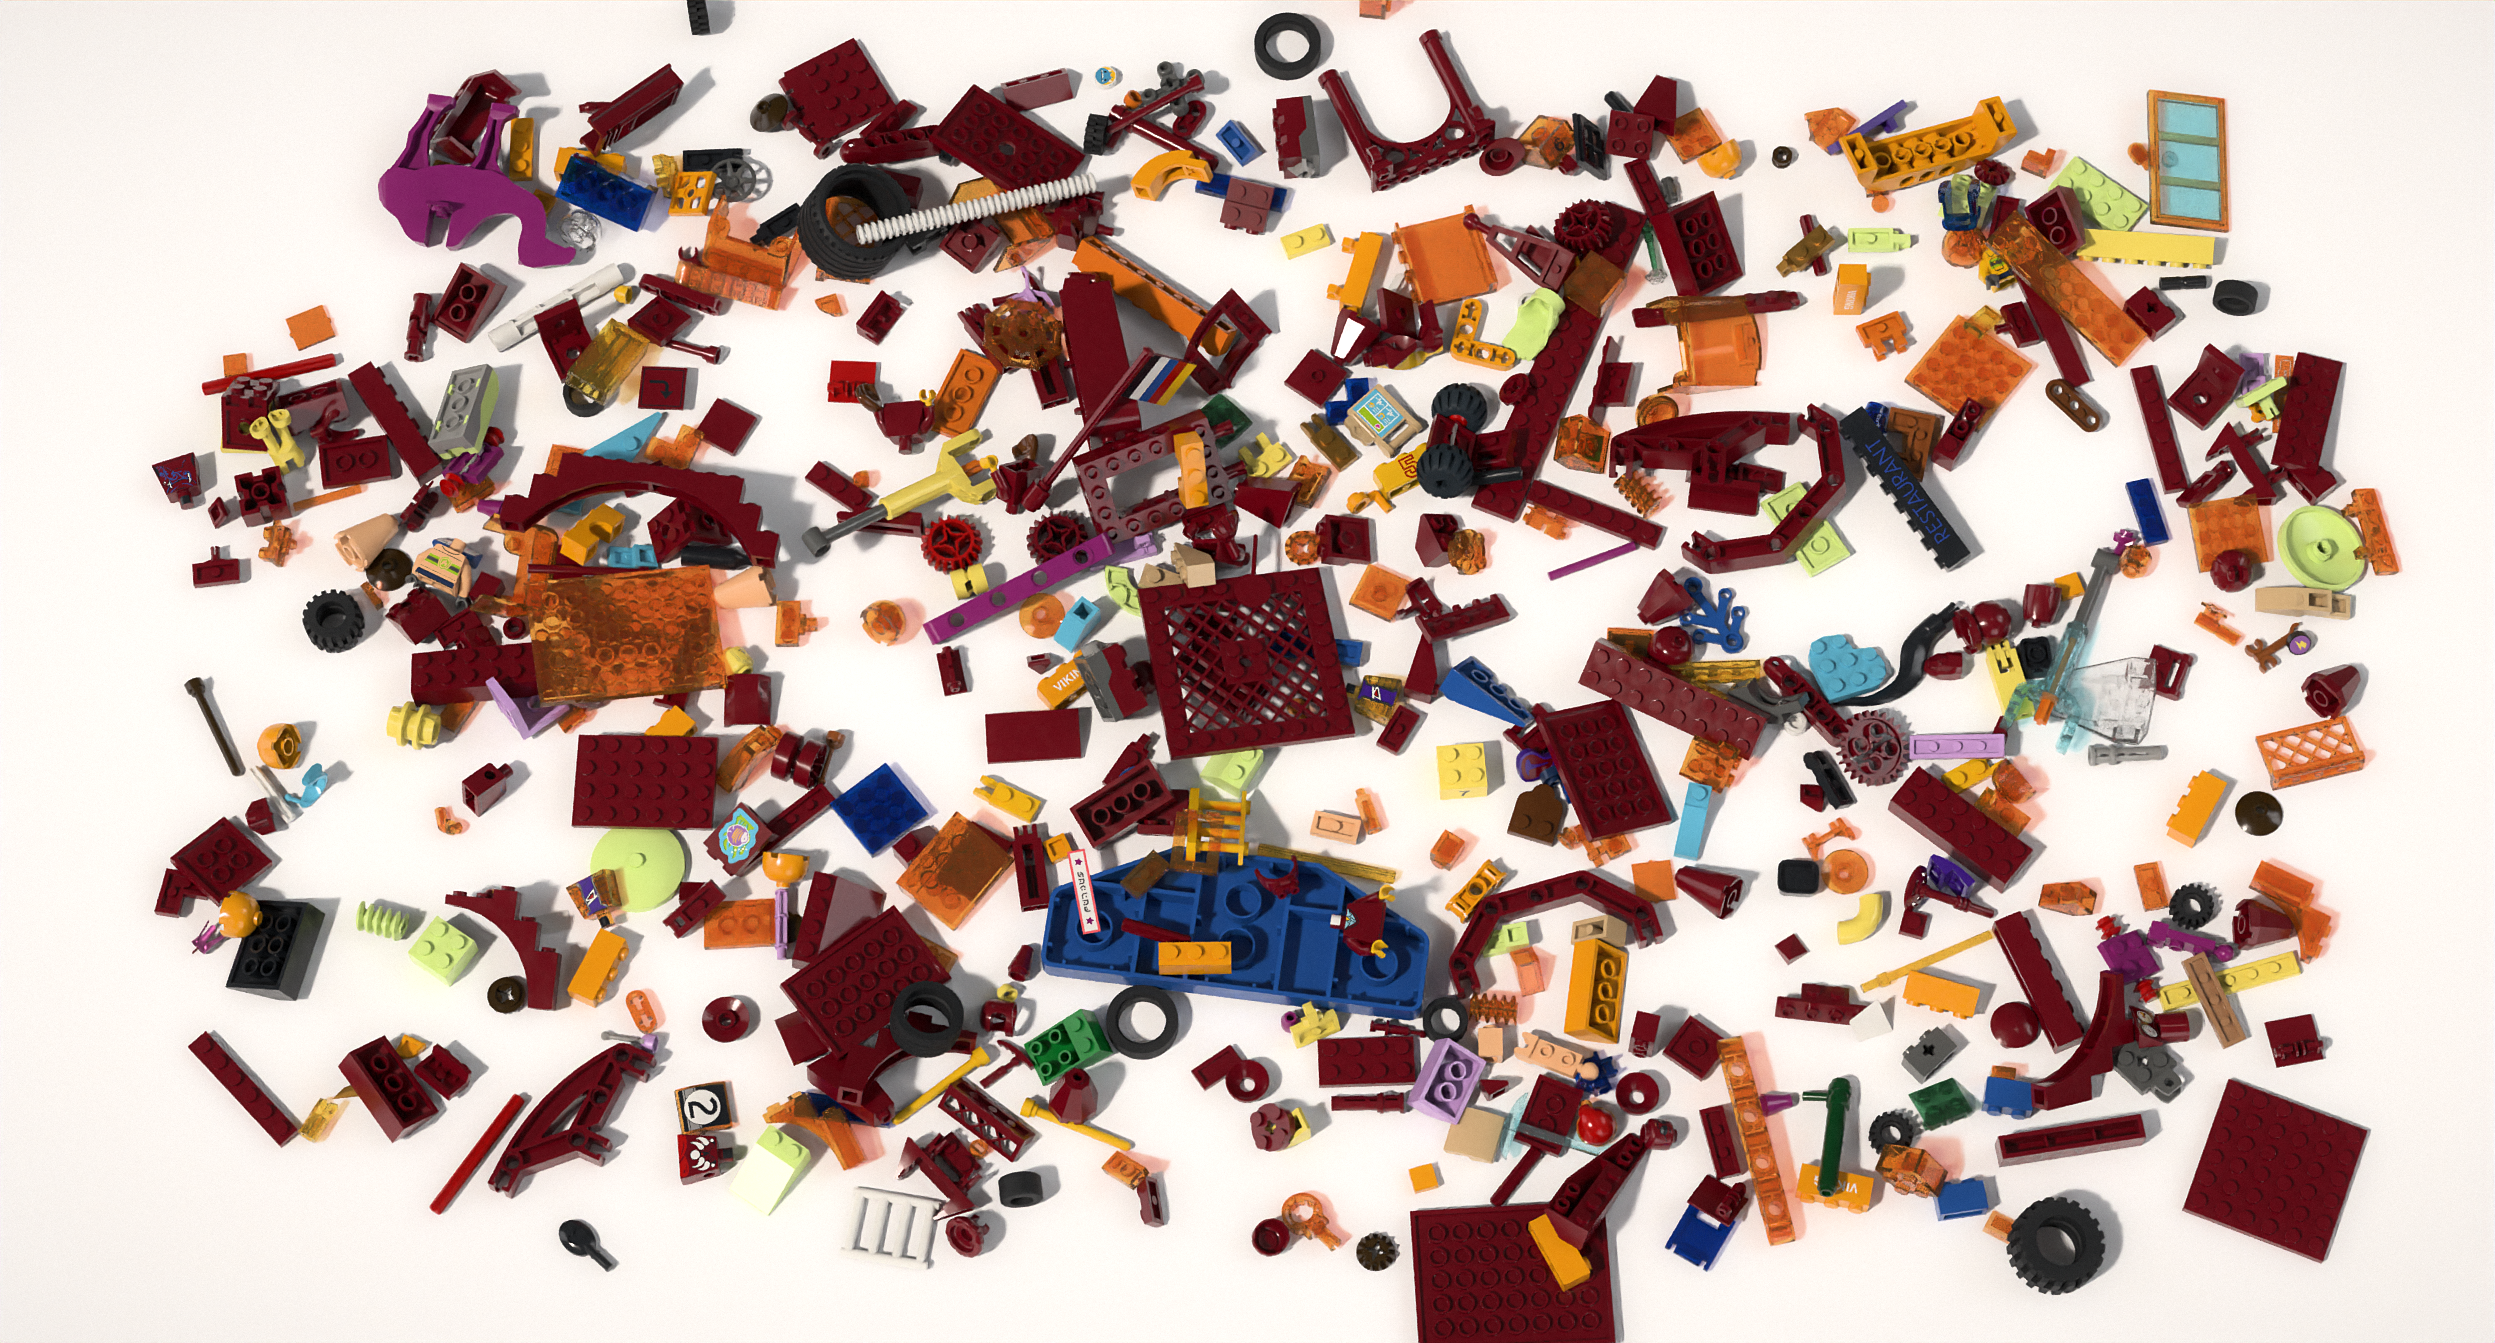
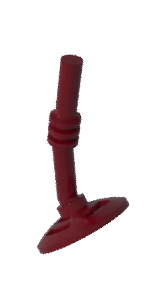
M1917 866L1908 880L1904 894V908L1907 911H1913L1923 898L1929 897L1952 905L1954 909L1965 913L1969 911L1989 919L1994 915V910L1972 903L1970 899L1960 895L1955 897L1930 888V885H1927L1928 876L1925 866Z

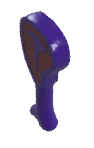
M1532 748L1520 751L1516 758L1517 773L1525 782L1540 779L1539 774L1542 771L1555 765L1549 752L1540 753Z

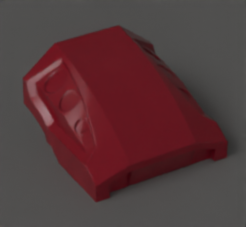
M758 673L732 674L724 677V727L729 728L731 725H766V727H771V677Z

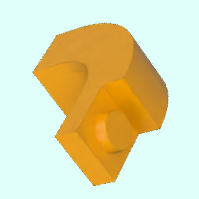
M1175 150L1158 155L1145 163L1137 171L1130 184L1136 198L1156 201L1164 187L1175 180L1188 178L1210 183L1213 174L1208 162L1202 159H1195L1192 151Z

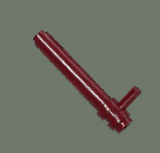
M1115 104L1108 115L1109 121L1114 123L1135 111H1129L1128 107L1124 105L1119 106ZM1144 118L1114 132L1106 143V146L1113 150L1123 131H1126L1130 134L1135 133L1169 152L1175 150L1192 151L1195 159H1202L1208 162L1213 172L1217 169L1220 162L1216 155Z

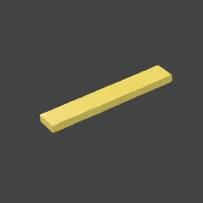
M2293 951L2214 973L2227 996L2299 976L2301 971ZM2189 980L2160 987V991L2157 993L2164 1013L2200 1003Z

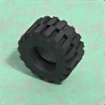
M331 589L330 593H327L326 590L321 591L322 595L317 596L315 594L312 597L313 601H308L306 604L307 609L303 610L304 618H302L305 631L312 644L316 645L321 651L324 648L327 653H332L333 650L336 653H341L343 648L347 651L351 649L350 645L352 643L354 645L358 643L357 637L362 638L363 636L362 629H365V623L360 607L353 596L350 594L346 595L345 591L340 590L339 593H337L336 589ZM332 614H343L346 616L343 623L336 628L326 629L322 627L323 621Z

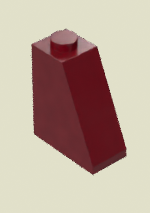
M1656 74L1634 106V113L1655 116L1653 131L1672 137L1676 135L1677 81Z
M1248 476L1243 482H1238L1233 491V494H1235L1233 504L1281 529L1291 518L1303 483Z

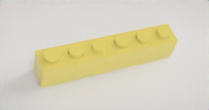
M2084 229L2086 244L2074 251V256H2078L2079 261L2093 262V258H2102L2104 263H2115L2116 259L2125 260L2124 264L2138 265V261H2147L2149 266H2161V262L2170 263V267L2184 268V264H2193L2194 269H2206L2207 265H2213L2215 237Z

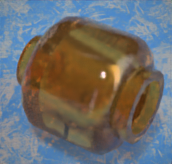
M2129 545L2124 549L2119 559V569L2127 578H2141L2147 573L2152 563V555L2142 545Z

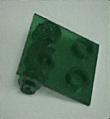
M1953 1078L1908 1094L1924 1120L1922 1125L1925 1131H1933L1941 1127V1123L1943 1126H1947V1121L1952 1124L1959 1119H1965L1973 1111Z

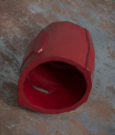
M2026 584L2022 601L2023 619L2032 623L2031 627L2040 629L2041 626L2052 625L2059 612L2062 588Z

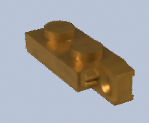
M1821 224L1818 225L1786 252L1782 257L1783 260L1776 266L1777 271L1784 278L1792 271L1804 270L1835 244V240Z

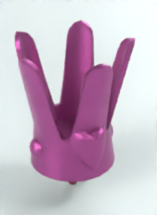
M209 920L199 936L191 941L196 947L192 954L199 950L205 955L213 945L225 938L223 935H220L206 943L216 930V926L212 925L202 935Z

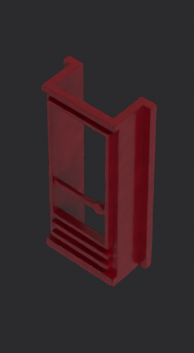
M668 63L589 116L587 122L593 129L582 136L579 143L581 145L584 144L595 158L598 157L602 149L605 151L607 146L611 147L612 143H617L671 105H674L684 82L671 69L672 65Z

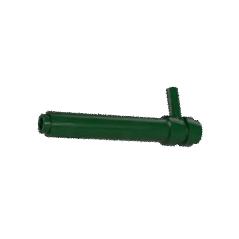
M1840 1077L1832 1079L1827 1092L1803 1091L1802 1094L1803 1101H1826V1108L1828 1109L1817 1185L1819 1194L1823 1197H1832L1837 1191L1846 1115L1851 1103L1852 1087L1850 1086V1081Z

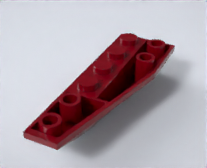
M1631 1133L1627 1134L1564 1181L1544 1210L1559 1239L1580 1251L1582 1250L1648 1151L1638 1137Z

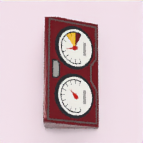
M2129 1005L2128 1018L2133 1019V1032L2138 1047L2163 1046L2152 1013Z

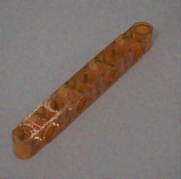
M1739 1035L1717 1040L1716 1045L1768 1242L1771 1247L1795 1242L1796 1237L1743 1038ZM1731 1068H1741L1743 1071V1075H1734L1731 1071ZM1744 1113H1752L1755 1116V1121L1749 1122L1745 1120ZM1764 1159L1768 1167L1760 1168L1757 1166L1756 1160ZM1769 1206H1777L1780 1209V1214H1771Z

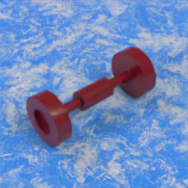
M795 109L789 111L782 120L781 127L786 131L796 127L800 135L808 142H813L816 145L813 155L819 160L824 159L832 151L834 143L829 138H824L820 142L815 139L816 136L805 126L801 127L798 124L801 114Z

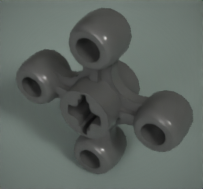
M1163 61L1157 66V74L1161 79V88L1158 90L1152 88L1145 89L1141 94V101L1146 106L1186 85L1189 77L1198 74L1203 85L1205 78L1200 70L1191 69L1187 72L1185 78L1179 79L1176 76V70L1172 63ZM1185 95L1170 103V108L1177 117H1183L1189 111Z

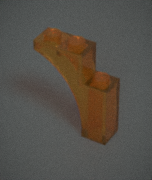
M2261 860L2248 888L2273 901L2289 916L2294 924L2299 940L2300 961L2309 965L2312 958H2318L2323 946L2319 945L2321 939H2327L2332 926L2329 925L2331 916L2310 907L2315 895L2311 892L2314 886L2313 883Z
M798 1091L787 1097L788 1102L782 1105L777 1102L767 1107V1113L762 1115L766 1124L789 1123L803 1127L816 1134L831 1148L844 1171H848L868 1161L843 1108L836 1109L835 1106L828 1108L822 1112L823 1117L820 1118L809 1093L802 1094L801 1091Z

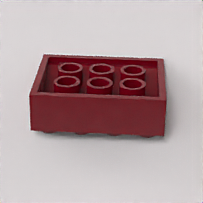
M1714 190L1650 216L1680 302L1699 298L1743 276Z
M814 871L792 957V968L801 970L877 917L883 894L839 876Z

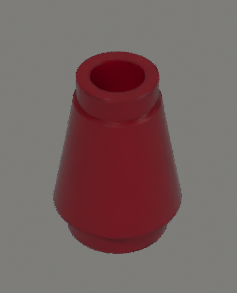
M1022 945L1009 964L1008 976L1011 979L1024 982L1026 978L1030 977L1035 951L1031 946Z

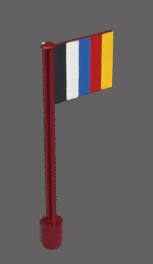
M1148 346L1143 347L1142 353L1046 476L1041 479L1035 478L1026 489L1020 501L1022 506L1033 513L1042 508L1053 494L1052 483L1120 396L1165 406L1197 366L1195 362L1155 353L1152 348Z

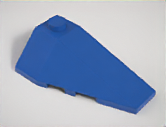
M1472 656L1454 666L1439 688L1445 697L1451 701L1524 728L1534 720L1532 714L1517 699L1510 698L1506 694L1507 688L1503 684L1497 685L1492 679L1493 673Z

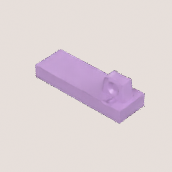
M1152 531L1114 544L1117 553L1089 566L1090 572L1105 569V565L1117 566L1158 555Z

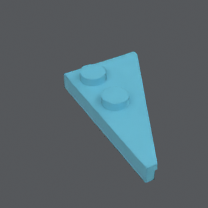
M660 412L654 413L590 448L583 455L591 457L598 455L605 459H624L627 462H632L662 417V414Z

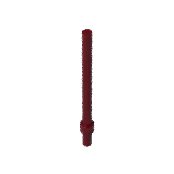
M527 564V573L636 577L638 580L667 578V570L649 569L648 566L618 568Z

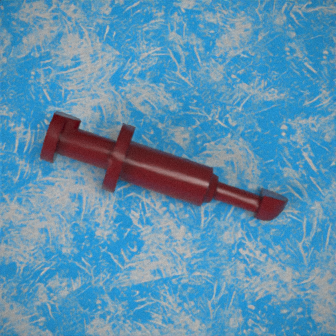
M1371 1020L1369 1032L1378 1030L1385 1031L1384 1036H1388V1033L1402 1036L1413 1034L1419 1035L1420 1038H1426L1425 1031L1410 1030L1407 1026L1389 1024L1390 1020H1386V1024L1374 1023V1020Z

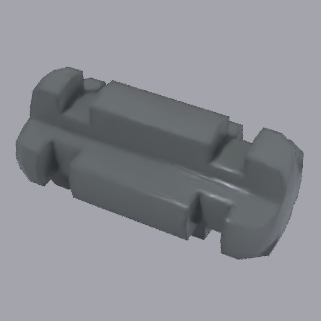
M1671 176L1661 179L1663 194L1666 197L1665 201L1667 204H1673L1678 201L1675 184H1673L1674 180Z

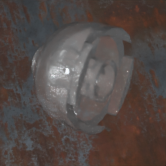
M585 209L568 211L561 217L556 226L557 230L560 228L562 232L560 237L566 244L574 247L577 251L586 249L588 250L586 253L594 251L601 240L603 232L597 215L593 211Z

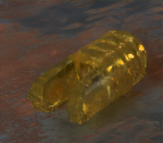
M320 1098L298 1133L306 1140L317 1143L337 1112L338 1104L328 1103L326 1099Z

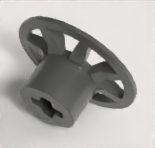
M735 158L725 159L718 162L710 170L716 173L717 177L722 180L714 185L712 195L723 202L742 201L754 191L756 186L755 171L749 163ZM731 163H738L743 166L734 173ZM727 164L728 173L726 175L717 171L720 166ZM746 169L751 172L752 178H742ZM751 183L750 188L745 192L744 184ZM723 189L725 196L719 195L715 190Z

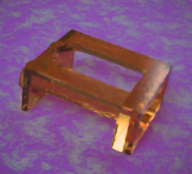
M1183 809L1182 812H1177L1169 867L1171 871L1218 877L1222 834L1225 824V818L1220 817L1221 813L1207 811L1206 815L1197 814V810ZM1192 820L1205 821L1210 826L1206 863L1183 860L1188 824Z

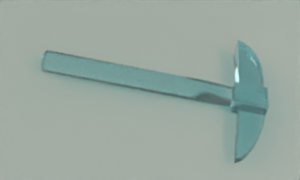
M1529 1092L1522 1095L1515 1102L1505 1119L1500 1142L1501 1155L1505 1160L1508 1157L1514 1132L1517 1133V1131L1595 1157L1600 1153L1599 1147L1522 1123L1519 1117Z

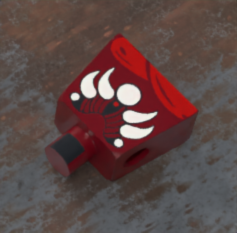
M677 1135L680 1179L683 1185L718 1177L721 1175L720 1163L734 1162L733 1147L719 1149V1142L715 1136Z

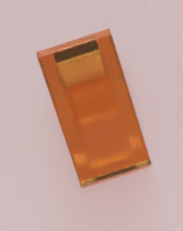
M1533 947L1509 952L1521 996L1525 997L1545 992L1540 960Z

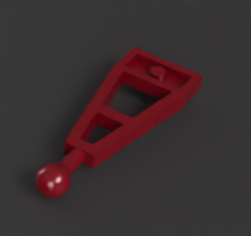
M1468 213L1463 218V225L1467 230L1474 231L1477 229L1486 234L1485 241L1534 283L1556 294L1559 293L1577 253L1559 243L1498 224H1493L1490 227L1481 222L1480 217L1476 213ZM1499 233L1517 238L1511 251L1496 239ZM1526 241L1552 249L1540 275L1518 258Z

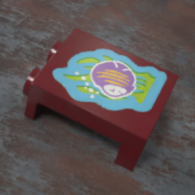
M740 802L703 844L708 848L706 852L716 861L719 859L724 864L722 868L727 874L742 877L744 875L742 870L769 841L775 843L780 836L748 804Z

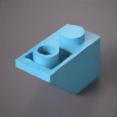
M1081 596L1067 612L1053 638L1054 641L1072 653L1101 621L1100 609Z

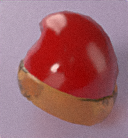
M1582 1100L1578 1111L1579 1118L1576 1123L1577 1135L1584 1144L1590 1147H1604L1611 1143L1618 1129L1616 1117L1610 1110L1598 1106L1593 1107L1590 1100Z

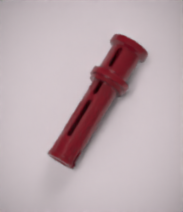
M1380 1092L1377 1096H1331V1111L1372 1110L1380 1114L1399 1111L1400 1114H1404V1092H1400L1399 1095H1384L1383 1092Z

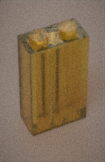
M611 318L570 367L565 384L600 405L605 406L646 355L650 340L626 327L622 322Z

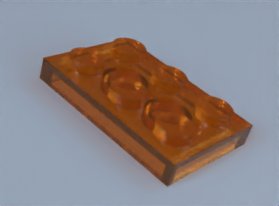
M775 899L722 901L704 917L705 950L774 947Z

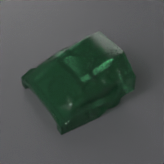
M1222 394L1216 395L1200 409L1207 417L1210 426L1222 423L1230 419L1233 425L1232 429H1234L1235 433L1216 439L1215 445L1220 450L1238 439L1253 425V422L1247 415Z

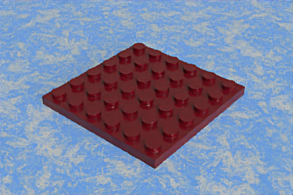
M2228 1079L2182 1211L2322 1264L2367 1130Z

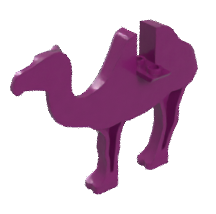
M429 93L425 110L408 132L406 148L392 167L387 169L380 177L378 182L379 200L383 207L397 218L404 233L414 243L428 248L434 215L436 214V217L441 219H449L451 216L446 248L449 251H456L465 244L485 221L501 215H514L521 220L522 224L518 243L519 265L543 269L570 264L576 256L575 248L571 246L564 248L545 238L547 217L542 202L529 191L511 182L500 170L497 163L501 150V135L505 123L519 117L520 110L518 107L500 103L491 104L487 129L481 141L479 153L470 166L452 164L430 166L429 150L433 131L441 116L456 108L457 100L451 96Z

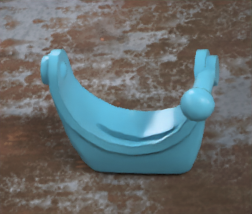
M315 763L302 778V784L306 787L301 799L292 797L291 794H286L284 796L285 801L298 803L302 808L312 805L322 794L328 782V774L322 772V765Z

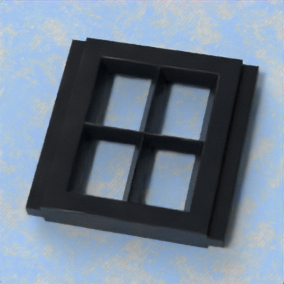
M1573 113L1572 120L1577 164L1597 179L1608 180L1603 130L1583 115Z

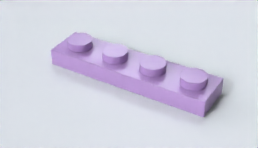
M1910 735L1909 759H2005V735Z

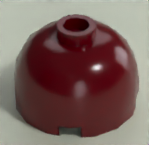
M1666 626L1658 630L1650 638L1647 645V654L1653 661L1679 672L1691 663L1695 654V643L1692 636L1683 628Z

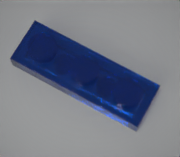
M2149 478L2127 482L2125 489L2145 548L2168 543L2169 537Z

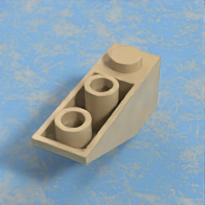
M1177 542L1173 543L1174 551L1170 552L1171 563L1175 565L1176 572L1180 573L1181 580L1185 581L1188 588L1216 584L1215 563L1209 554Z

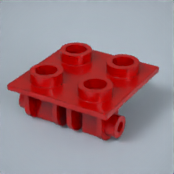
M831 360L830 380L827 383L828 402L861 404L855 393L856 388L864 383L873 384L875 387L877 362Z

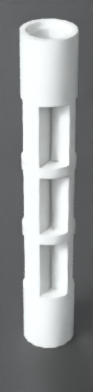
M613 262L518 317L487 333L496 350L500 352L538 330L534 315L576 298L579 306L622 284L624 278Z

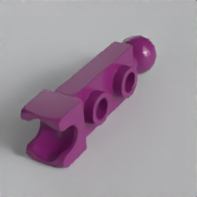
M2155 920L2152 921L2145 942L2146 945L2162 949L2163 945L2173 951H2187L2194 956L2205 952L2206 956L2210 958L2213 954L2221 962H2228L2234 957V949L2229 944L2223 943L2216 946V941L2168 929L2169 924Z

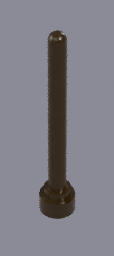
M195 677L188 680L184 684L188 695L196 699L232 775L235 777L239 776L241 770L204 695L205 685L202 678Z

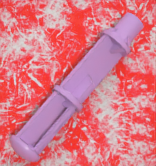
M777 889L775 891L774 948L777 950V960H786V950L789 948V891L787 889Z

